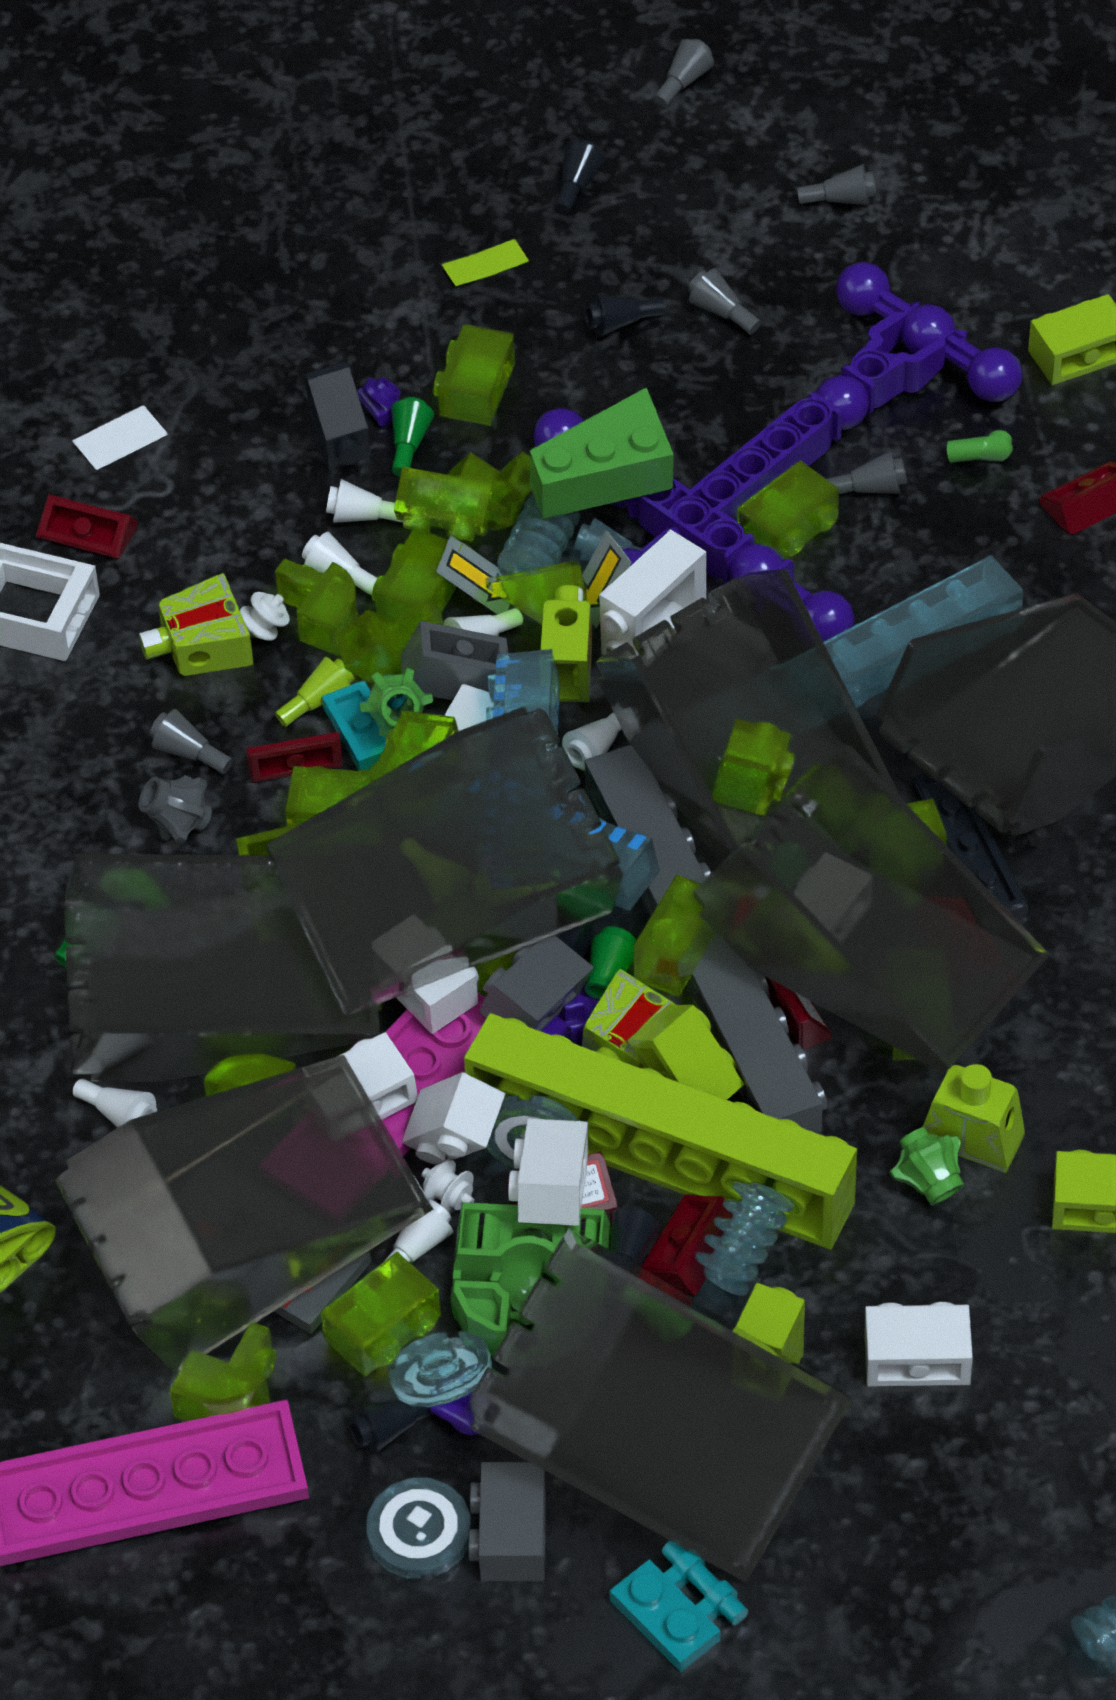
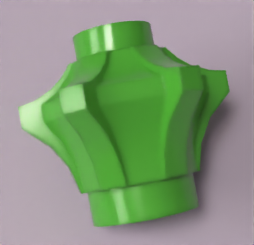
M406 667L403 674L381 676L378 671L371 675L375 683L367 701L360 702L359 706L361 712H369L380 726L378 735L386 738L390 731L410 728L415 734L421 730L418 720L424 706L433 702L432 693H423L413 680V669ZM397 694H402V704L398 708H390L387 704L388 700L391 697L396 698Z
M925 1127L909 1133L899 1141L903 1150L901 1151L899 1162L889 1172L893 1180L906 1183L915 1188L921 1196L925 1195L930 1205H935L948 1199L965 1186L959 1176L961 1172L958 1165V1151L961 1141L957 1135L953 1137L949 1135L940 1137L935 1134H928Z

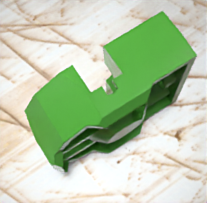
M463 1202L458 1218L453 1266V1287L450 1298L453 1316L458 1321L468 1342L492 1355L499 1363L549 1365L556 1358L580 1349L592 1332L604 1320L605 1283L607 1280L610 1247V1222L605 1210L581 1208L579 1226L518 1222V1205ZM480 1213H485L484 1225L479 1224ZM581 1218H586L585 1230L580 1229ZM481 1237H483L482 1249H480ZM582 1242H584V1250H583V1253H581V1244H582ZM543 1273L553 1278L556 1282L549 1291L545 1285L540 1283ZM511 1323L523 1325L538 1324V1347L528 1346V1351H518V1346L509 1345Z

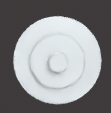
M255 592L251 596L253 607L243 606L240 609L250 638L254 636L272 641L278 635L276 626L284 627L289 623V615L282 603L284 599L281 595L276 594V596L263 592Z
M451 1159L434 1166L431 1170L425 1168L422 1172V1177L425 1178L423 1183V1201L426 1203L428 1200L436 1201L439 1199L441 1200L440 1205L449 1214H452L455 1210H460L463 1202L474 1203L475 1199L471 1197L473 1192V1174L470 1171H464L457 1176L455 1174L456 1163Z

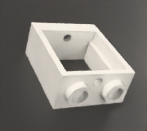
M670 530L599 594L601 654L612 665L623 667L637 676L669 646V633L701 600L706 602L705 550Z
M0 543V592L5 583L10 582L61 595L47 623L0 612V645L66 661L100 596L95 566Z

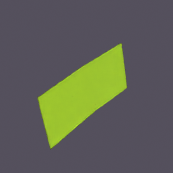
M513 239L479 253L441 265L454 285L459 286L495 275L529 262L516 240Z

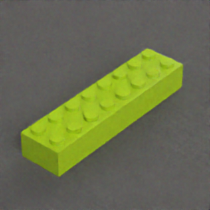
M489 1013L464 1057L466 1074L505 1093L495 1124L499 1125L511 1117L519 1116L547 1120L588 1122V1154L602 1152L607 1166L684 1195L724 1197L735 1214L832 1250L855 1204L857 1148L848 1145L838 1137H825L802 1128L794 1121L788 1119L779 1120L755 1111L748 1104L722 1099L709 1094L702 1087L676 1082L664 1077L656 1070L650 1068L641 1069L618 1060L610 1053L592 1051L572 1043L564 1036L557 1034L549 1035L528 1027L518 1019H506ZM527 1124L517 1125L511 1130L523 1134L526 1131Z

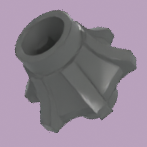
M185 775L178 780L153 777L145 784L139 798V809L156 822L161 838L167 841L173 837L177 842H184L191 831H202L208 825L212 815V808L206 804L204 799L207 783L206 780L200 777L192 779Z

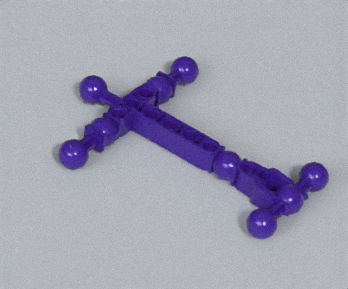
M866 262L850 265L843 270L837 280L835 291L839 304L850 314L865 317L877 313L885 318L869 329L867 345L853 357L850 366L845 365L842 367L841 375L831 377L822 382L816 392L810 393L808 398L795 403L691 489H688L673 478L672 489L609 503L619 508H628V516L632 519L637 517L640 525L656 537L641 550L633 548L622 550L632 562V565L668 531L672 530L706 551V572L709 575L723 579V582L727 585L732 583L733 588L739 595L750 600L759 601V609L764 612L768 611L777 602L797 615L796 621L800 634L808 643L822 648L834 647L846 641L853 629L855 617L851 604L844 596L838 593L824 590L812 594L794 582V562L790 559L784 561L783 557L770 546L755 544V536L751 533L746 535L739 523L826 453L830 448L831 441L836 442L841 438V431L856 427L862 422L866 414L872 413L874 408L884 405L903 391L909 393L919 391L944 367L945 358L967 371L970 389L980 399L994 403L1011 398L1019 389L1023 378L1020 361L1009 350L992 347L981 351L966 341L967 331L956 330L953 317L944 308L931 304L920 306V301L909 305L892 294L887 275L877 265ZM903 340L904 346L912 354L909 355L901 352L896 355L889 352ZM556 408L545 412L535 424L533 433L535 446L537 447L584 421L583 418L575 411L565 408Z

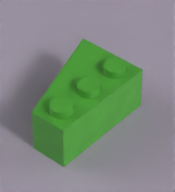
M647 387L530 450V487L542 519L673 488L674 454Z

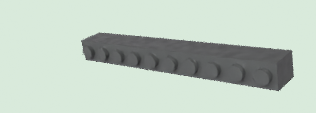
M637 743L585 759V789L601 821L606 822L604 827L609 836L617 826L626 829V832L617 843L612 841L695 1008H698L706 1015L710 1021V1031L720 1047L733 1057L736 1065L735 1071L744 1083L738 1090L743 1103L748 1104L755 1111L779 1120L788 1119L794 1121L802 1128L814 1133L821 1132L822 1111L827 1109V1100L823 1088L818 1081L811 1082L807 1074V1060L799 1044L792 1045L787 1035L789 1029L782 1009L779 1006L773 1008L768 998L770 996L769 987L761 970L754 971L750 963L751 955L745 937L741 933L736 935L731 927L732 917L727 902L724 898L717 899L712 890L714 883L709 867L705 862L699 863L694 855L696 853L695 844L687 827L680 828L676 820L678 818L676 805L669 792L663 794L659 787L660 778L654 761L651 758L645 760ZM636 834L646 836L647 838L637 850L627 847Z

